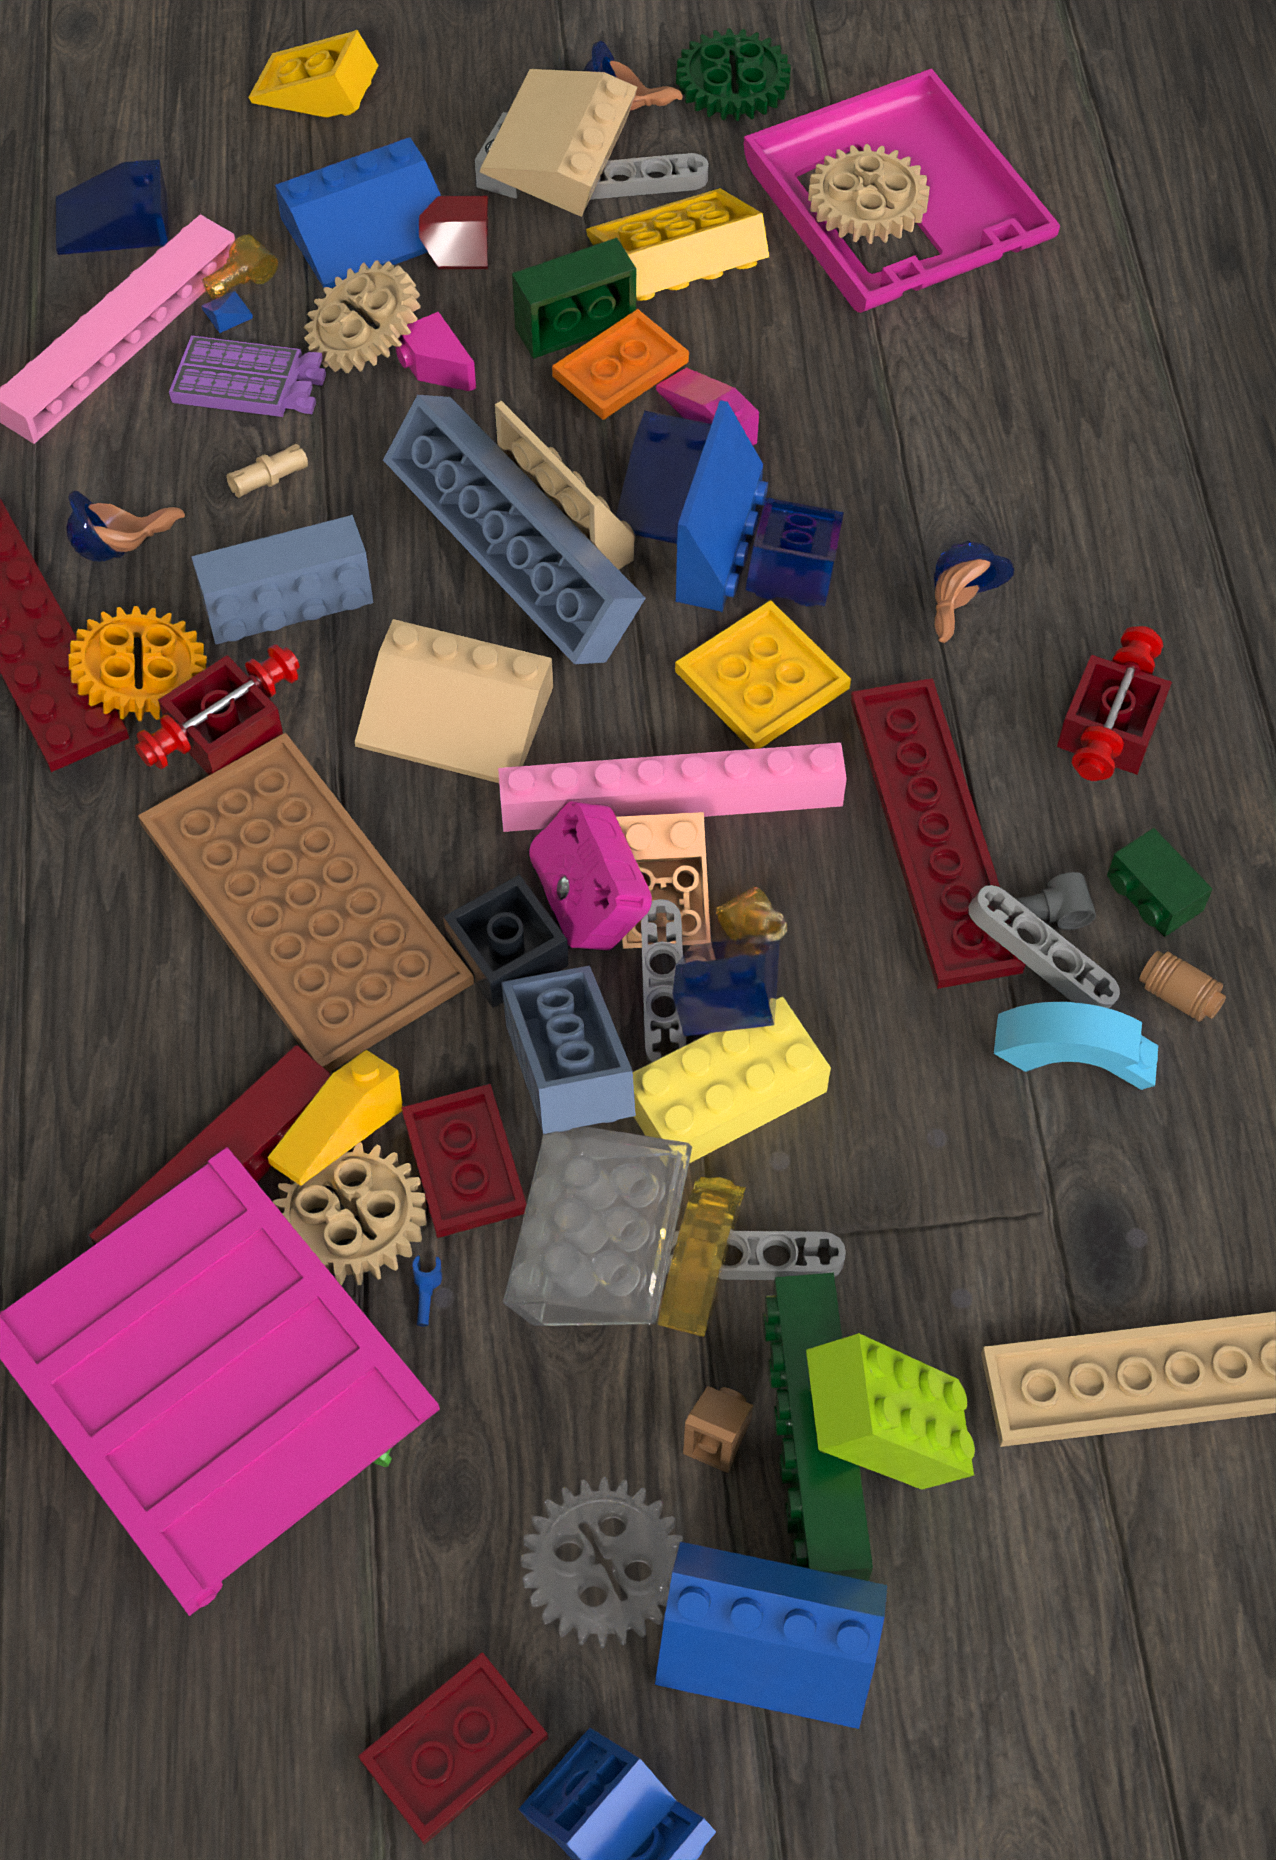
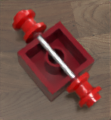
M1135 626L1127 628L1120 640L1123 648L1115 652L1112 661L1091 655L1066 714L1057 745L1058 748L1074 753L1072 765L1078 774L1086 780L1099 781L1108 779L1113 775L1115 767L1138 775L1172 684L1171 681L1152 675L1155 669L1153 659L1160 655L1163 641L1149 627Z
M273 644L267 650L268 659L262 663L255 659H250L245 663L249 676L228 655L218 660L158 699L163 716L160 718L161 729L153 734L146 730H141L137 733L139 743L135 745V749L147 766L150 767L155 764L159 769H163L168 766L167 755L175 750L182 754L188 752L205 772L211 775L283 734L278 708L269 698L276 694L275 684L282 679L291 684L298 680L296 670L300 668L296 656L289 648L284 647L282 649L278 645Z

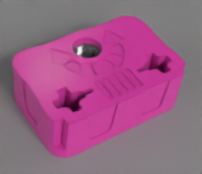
M570 801L532 841L529 850L531 862L534 869H536L549 904L570 947L611 950L650 910L652 904L650 890L611 807Z

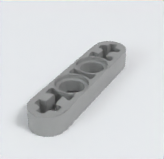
M696 153L608 160L600 177L604 178V181L599 179L590 199L701 189L708 182L709 163L705 157ZM651 172H662L665 176L662 178H652L648 174ZM615 175H625L629 179L626 181H615L612 177Z
M993 885L985 886L972 899L968 908L969 915L974 923L1070 1001L1110 1008L1118 1000L1120 995L1119 986L1109 973L1005 890ZM987 906H993L995 911H991ZM1008 918L1012 921L1010 925L1005 923ZM1021 928L1030 932L1035 939V944L1023 941L1017 929ZM1056 956L1065 960L1070 967V972H1063L1058 969L1052 957ZM1079 975L1083 978L1080 982L1076 980ZM1094 989H1096L1100 993L1099 996H1097L1093 992Z
M664 899L652 901L650 910L641 919L645 1050L649 1064L662 1058L659 1052H653V1049L661 1048V1029L670 1028V1044L672 1048L680 1049L686 1046L681 914L674 903ZM657 913H666L667 920H674V922L666 924L667 942H658L656 923H649V921L657 919ZM661 953L669 954L676 961L673 971L664 975L657 974L650 967L653 957ZM661 996H669L676 1001L677 1010L670 1017H659L651 1009L654 1000ZM679 1026V1030H675L672 1028ZM651 1027L659 1028L657 1030L651 1031Z
M681 1230L666 1236L662 1242L660 1260L665 1272L673 1278L774 1280L775 1277L833 1272L834 1277H836L843 1269L846 1250L841 1239L828 1232ZM702 1245H709L707 1258L709 1265H702ZM723 1245H733L739 1248L743 1258L736 1265L728 1266L720 1263L715 1253ZM773 1245L782 1246L788 1251L790 1259L782 1266H773L766 1262L763 1252L766 1248ZM678 1246H685L687 1254H690L687 1257V1263H677V1257L672 1255L676 1254ZM797 1246L804 1247L803 1266L796 1265L798 1257ZM819 1248H827L828 1255L833 1256L830 1258L828 1265L820 1264L819 1257L815 1256Z

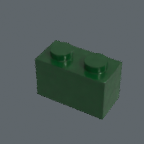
M1152 828L1114 853L1107 873V877L1110 879V883L1115 891L1122 896H1126L1138 909L1144 922L1151 927H1155L1164 937L1203 912L1213 890L1155 828Z

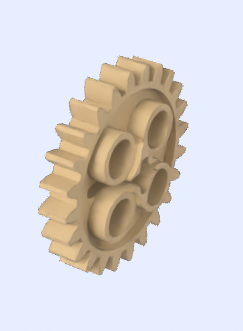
M865 144L864 151L859 152L854 145H851L849 154L838 149L836 150V159L826 155L824 165L817 164L815 174H811L808 201H811L810 210L811 212H817V222L827 221V231L839 228L840 238L844 237L847 233L853 234V242H857L861 236H866L868 243L872 244L874 236H879L886 243L888 241V234L892 233L900 239L902 237V230L912 232L914 222L921 223L923 213L927 212L930 186H926L927 176L920 175L921 166L915 165L910 167L911 157L909 156L899 160L898 150H894L889 155L885 154L884 146H880L877 152L871 151L869 144Z
M378 260L372 264L370 269L365 263H362L357 273H354L351 268L348 269L347 278L344 280L336 277V286L333 289L329 287L323 289L326 297L314 300L318 310L310 311L307 314L312 320L304 326L309 333L304 337L310 345L308 349L311 352L322 353L323 359L321 364L325 368L329 366L334 372L342 368L345 373H349L353 365L359 371H362L366 361H370L373 366L377 365V356L382 354L388 358L390 356L388 348L392 345L400 347L402 344L398 338L400 335H409L411 331L407 324L416 322L418 319L413 313L421 306L416 300L420 296V293L415 288L416 284L399 265L394 267L388 261L382 266ZM350 304L351 306L356 308L357 311L361 314V316H363L370 323L374 322L378 329H374L373 327L368 325L367 322L357 312L353 310L350 311V309L346 305Z
M362 1142L355 1145L353 1152H346L301 1186L291 1179V1184L279 1183L278 1190L281 1199L273 1200L275 1206L330 1273L335 1274V1278L341 1286L345 1281L346 1275L352 1274L357 1285H362L363 1273L368 1271L377 1280L381 1279L380 1266L384 1264L396 1271L398 1269L396 1255L399 1254L409 1258L412 1256L410 1242H421L420 1227L427 1223L425 1210H423L427 1208L425 1193H420L422 1192L421 1181L419 1177L412 1176L411 1165L406 1163L399 1166L398 1155L395 1152L382 1159L380 1145H376L369 1154L364 1153ZM354 1181L363 1182L358 1186H346L347 1184ZM326 1186L332 1187L334 1191L337 1193L338 1197L329 1189H327ZM339 1200L341 1204L345 1207V1209L342 1211L340 1208ZM314 1208H325L319 1213H308ZM381 1212L391 1213L385 1218L374 1217ZM357 1215L359 1216L360 1224H359V1222L355 1219L354 1216H357ZM362 1229L372 1236L374 1240H369L362 1232ZM343 1239L353 1240L351 1243L347 1245L336 1244L338 1241Z

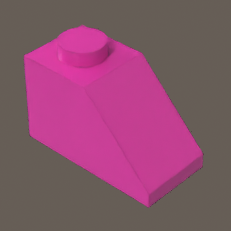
M439 312L407 324L411 333L409 335H400L399 340L402 345L396 347L397 357L404 368L409 367L418 381L465 391L476 389L474 361Z

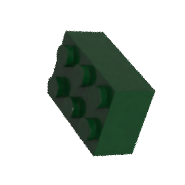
M618 238L512 273L515 329L533 359L595 338L636 310L637 268Z

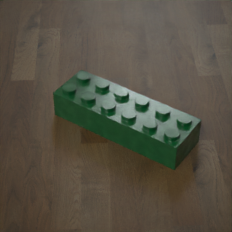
M834 1272L775 1277L772 1295H765V1312L762 1313L765 1342L773 1341L770 1342L771 1358L768 1359L770 1388H779L776 1390V1406H773L776 1436L784 1435L785 1437L781 1441L782 1454H779V1471L781 1483L790 1484V1488L787 1489L788 1502L784 1504L787 1533H796V1539H793L794 1552L790 1553V1564L869 1581L873 1564L860 1467L818 1449L806 1353L807 1349L842 1339Z

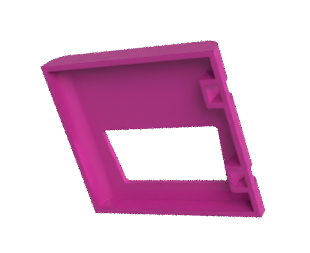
M933 69L744 136V152L751 172L849 304L859 313L896 300L902 296L904 291L911 288L919 291L999 260L1003 253L1011 250L1017 253L1051 240L1059 232L1060 224ZM865 144H869L871 151L877 152L880 146H884V153L888 155L894 150H898L899 160L908 156L911 157L910 167L920 165V175L927 176L926 186H930L927 212L923 213L922 222L917 223V225L935 246L940 255L920 261L916 256H912L883 267L881 272L869 273L843 238L839 237L836 229L827 231V221H816L817 212H811L810 210L811 201H808L809 193L797 177L815 169L817 164L823 165L826 155L836 159V150L838 149L846 154L849 153L851 145H854L859 151H864Z

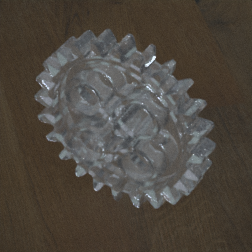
M602 1477L599 1490L593 1492L587 1481L581 1480V1495L575 1497L570 1490L564 1487L562 1488L563 1504L561 1506L549 1499L545 1501V1509L549 1515L548 1519L540 1516L532 1517V1526L540 1534L524 1535V1545L535 1552L522 1555L521 1566L535 1571L522 1577L524 1588H539L530 1597V1604L532 1607L548 1605L542 1614V1620L545 1625L558 1617L561 1619L559 1636L564 1637L574 1627L578 1629L579 1645L583 1646L590 1633L597 1634L600 1648H605L608 1634L615 1633L618 1641L623 1646L626 1645L627 1629L633 1628L642 1638L646 1636L644 1622L646 1618L658 1625L663 1623V1615L658 1606L659 1604L667 1606L669 1594L667 1589H670L672 1571L677 1554L672 1552L679 1549L680 1542H683V1536H668V1533L675 1527L676 1519L674 1516L659 1520L658 1517L663 1510V1502L658 1500L647 1507L645 1505V1488H641L631 1497L628 1495L627 1480H623L620 1483L616 1492L609 1490L606 1477ZM617 1518L622 1520L627 1528L621 1535L610 1537L603 1534L599 1527L606 1519ZM581 1523H586L589 1526L602 1556L605 1559L612 1558V1573L620 1587L627 1593L628 1599L626 1601H621L618 1598L604 1566L601 1564L595 1565L594 1549L587 1537L579 1529ZM567 1542L579 1545L583 1552L577 1560L564 1562L555 1555L557 1548ZM640 1561L646 1563L651 1568L652 1573L645 1580L633 1581L625 1575L624 1570L630 1563ZM591 1586L603 1589L608 1595L606 1601L596 1607H589L583 1604L579 1597L582 1591Z

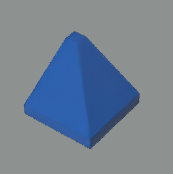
M235 291L202 305V310L219 333L253 318L252 313Z

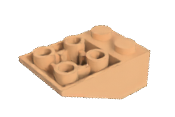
M704 812L616 817L650 890L652 901L658 899L669 900L680 910L682 945L711 944ZM657 913V919L649 921V923H656L658 942H667L666 924L674 922V920H667L666 913ZM641 920L622 938L623 949L642 948Z

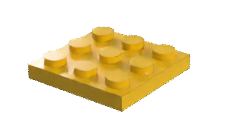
M771 600L675 662V672L750 749H761L850 689L851 678Z

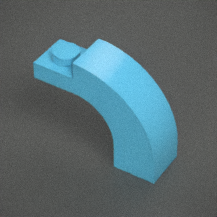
M1042 1002L1019 1006L998 1014L994 1054L1025 1072L1057 1062L1091 1064L1104 1068L1143 1090L1155 1086L1158 1045L1141 1035V1021L1124 1013L1091 1004Z

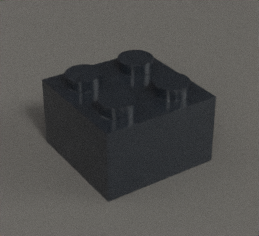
M520 874L443 916L446 941L473 974L475 984L492 1008L504 1002L501 982L558 972L568 966L567 938Z

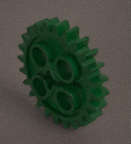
M728 28L726 35L721 36L717 30H713V38H708L701 34L700 43L690 41L689 49L681 50V58L677 59L676 84L679 85V91L682 95H685V103L695 102V111L707 108V117H711L718 112L723 121L727 118L728 114H733L736 121L740 120L741 114H746L750 119H754V111L757 110L761 114L766 115L767 106L777 108L778 99H785L786 90H789L791 64H787L788 55L781 54L780 45L771 47V38L760 41L758 32L748 37L746 36L745 29H742L738 35H734L731 28ZM730 55H733L735 58L737 94L732 93Z

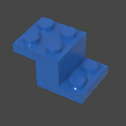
M589 1728L518 1809L531 1824L555 1840L572 1860H697L702 1854L704 1846L716 1833L705 1818L678 1802L639 1757L592 1728Z

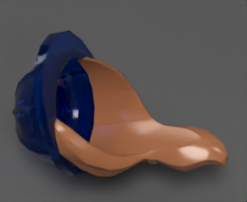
M598 41L593 44L592 59L586 64L583 71L605 72L637 86L638 88L630 110H635L644 105L651 106L652 104L665 106L675 99L682 100V93L676 88L669 86L653 89L646 88L629 67L615 61L611 51L604 42Z
M72 491L69 493L68 499L73 512L68 519L66 531L68 540L77 553L91 561L101 562L114 557L120 559L124 556L125 552L139 547L146 537L169 530L177 519L185 517V513L179 508L168 507L141 518L112 504H93L80 492Z
M969 540L962 543H954L942 553L937 561L936 572L934 573L935 600L937 602L934 628L938 634L939 642L946 643L954 634V609L967 604L976 593L998 588L1012 578L1014 575V565L1008 558L994 555L988 546Z

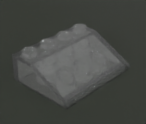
M585 1126L572 1128L564 1132L557 1131L543 1134L503 1303L533 1326L656 1324L692 1146L687 1142Z

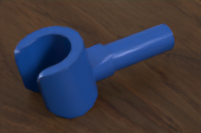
M417 1256L413 1261L414 1282L419 1287L416 1325L426 1327L429 1325L433 1289L437 1288L442 1281L441 1260L439 1257H436L435 1269L425 1273L421 1272L420 1256Z

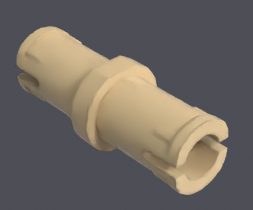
M294 444L272 456L265 454L259 456L256 459V463L227 474V482L235 496L240 498L262 486L268 485L272 487L278 484L280 478L306 468L308 460L303 449H300L298 444Z

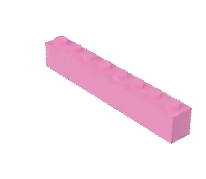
M199 215L189 225L183 227L173 239L159 248L142 266L134 270L127 279L112 292H109L103 300L88 313L81 316L72 327L56 338L49 347L34 360L28 362L10 381L0 387V423L35 444L239 262L234 234L202 215Z
M841 743L498 768L503 832L545 829L558 815V812L570 801L607 805L611 807L616 817L704 812V817L840 807L843 806L847 780Z

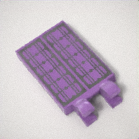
M191 336L169 394L172 403L278 417H283L286 408L305 414H313L316 399L315 397H309L313 387L312 384L322 386L326 377V371L320 368L323 357L322 353L308 352L302 356L301 349Z

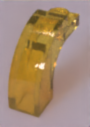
M700 1177L699 1182L695 1181L669 1269L658 1320L659 1326L705 1337L713 1314L729 1242L743 1204L746 1188L734 1185L731 1181L720 1177L710 1179Z

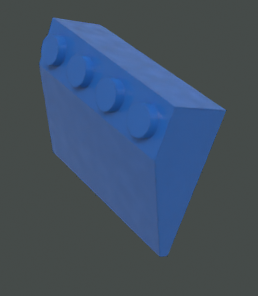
M410 137L275 185L281 220L323 288L335 287L336 277H340L342 280L346 279L347 271L350 268L354 273L359 272L362 263H365L369 269L376 260L382 266L388 261L395 265L428 252L419 238V216L441 194L426 160Z
M719 401L678 522L676 602L723 612L727 597L734 598L739 581V574L735 573L737 565L743 567L745 565L749 550V543L745 542L747 535L754 536L759 517V512H756L755 509L757 505H764L768 490V482L762 481L763 463L727 401Z
M680 1542L668 1594L655 1685L859 1729L885 1618L887 1585Z

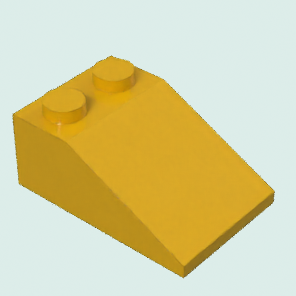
M358 30L272 53L248 98L253 104L326 118L340 114L347 116L354 113L360 107V102L367 88L371 85V80L379 65Z

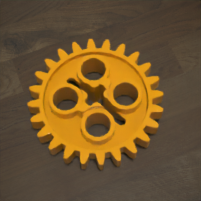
M134 606L132 614L126 615L121 607H117L116 617L112 618L103 611L101 612V623L88 619L87 630H77V641H71L69 670H71V682L78 684L79 695L89 694L90 706L103 702L104 714H108L116 708L120 710V719L123 720L129 712H135L138 721H142L144 712H150L158 720L160 719L161 710L158 699L206 669L207 656L203 655L204 644L196 642V631L185 632V621H180L173 625L171 623V613H167L160 619L156 617L155 608H151L147 615H142L139 607ZM135 637L141 639L142 689L135 687Z

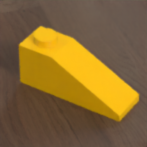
M365 1050L329 1077L268 1156L269 1164L300 1186L402 1111L398 1070L368 1050Z

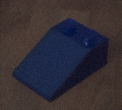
M160 159L122 162L56 196V251L58 255L164 246L169 242L167 191Z
M644 410L634 439L616 514L620 521L624 520L631 526L635 535L677 544L678 522L712 424Z
M766 497L753 545L745 591L754 592L757 596L767 599L776 597L791 599L802 606H825L844 512Z
M778 934L690 946L676 964L672 992L684 1036L774 1026L780 947Z

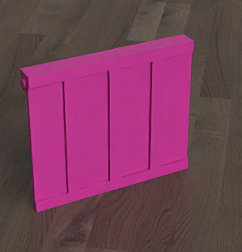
M228 1147L208 1160V1164L7 1309L0 1311V1360L189 1616L199 1608L208 1605L216 1597L223 1586L222 1580L440 1410L439 1404Z

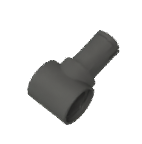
M1077 872L1065 873L1054 877L1048 882L1047 888L1041 890L1040 894L1015 898L1041 920H1046L1048 923L1057 922L1058 927L1063 930L1082 928L1096 918L1084 875Z

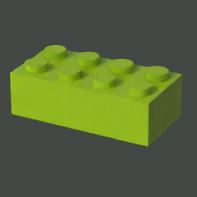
M860 1333L806 1350L818 1449L820 1451L922 1490L974 1476L972 1458L975 1454L973 1439L967 1431L964 1413L967 1407V1397L959 1379Z

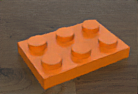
M637 309L552 366V377L604 420L689 362V351Z

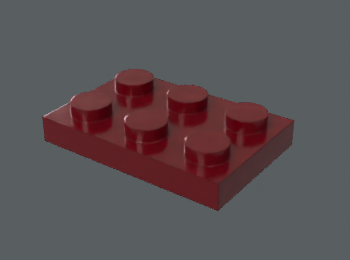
M491 1084L401 1107L437 1238L528 1213L526 1200Z
M482 1652L370 1745L358 1758L425 1845L548 1739V1733Z

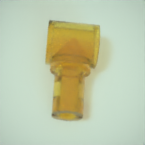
M250 234L242 235L230 247L229 257L226 260L227 263L214 273L203 278L202 283L206 292L215 300L240 283L246 284L252 280L256 284H263L269 281L277 271L278 260L255 237Z
M757 886L749 888L716 908V914L722 928L733 941H738L747 935H762L768 940L776 941L781 939L787 931V922L783 921L785 919L780 912L773 911L769 899Z

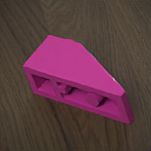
M689 368L681 370L656 385L657 392L705 440L710 431L719 401L722 400L729 403L752 445L757 444L759 411L736 388Z

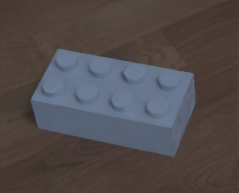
M353 515L191 556L215 644L237 641L250 635L279 630L284 626L307 620H317L326 615L345 610H355L361 606L373 603L366 551Z
M590 966L501 982L506 1027L543 1134L557 1131L564 1132L572 1128L602 1122L609 1123L618 1119L636 1116L633 1071Z

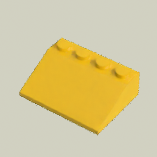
M721 188L586 229L587 236L593 246L618 238L637 268L636 301L651 299L655 296V292L664 289L679 290L689 286L690 281L700 278L709 280L721 277L723 271L735 267L737 269L751 268L757 265L758 260L769 257L763 213Z

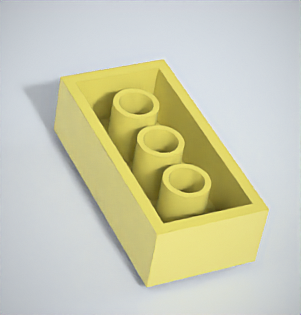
M781 997L633 1072L636 1112L634 1118L670 1174L826 1093L831 1067L784 997Z

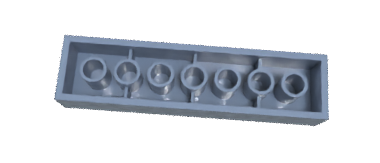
M417 395L383 461L574 664L607 662L644 602L645 597L451 397Z

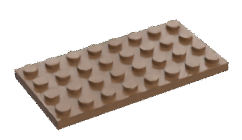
M286 733L138 815L141 826L299 1045L328 1072L341 1066L474 984L473 974Z

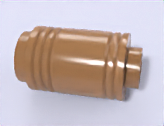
M1156 951L1147 962L1139 978V981L1145 984V990L1160 997L1188 1016L1195 1018L1198 1022L1202 1021L1205 1016L1213 1019L1226 999V996L1221 993L1223 983L1218 982L1169 951L1165 954Z

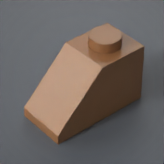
M707 1386L685 1422L683 1454L729 1473L750 1425L753 1405L747 1403V1399L733 1389L722 1387L716 1390Z

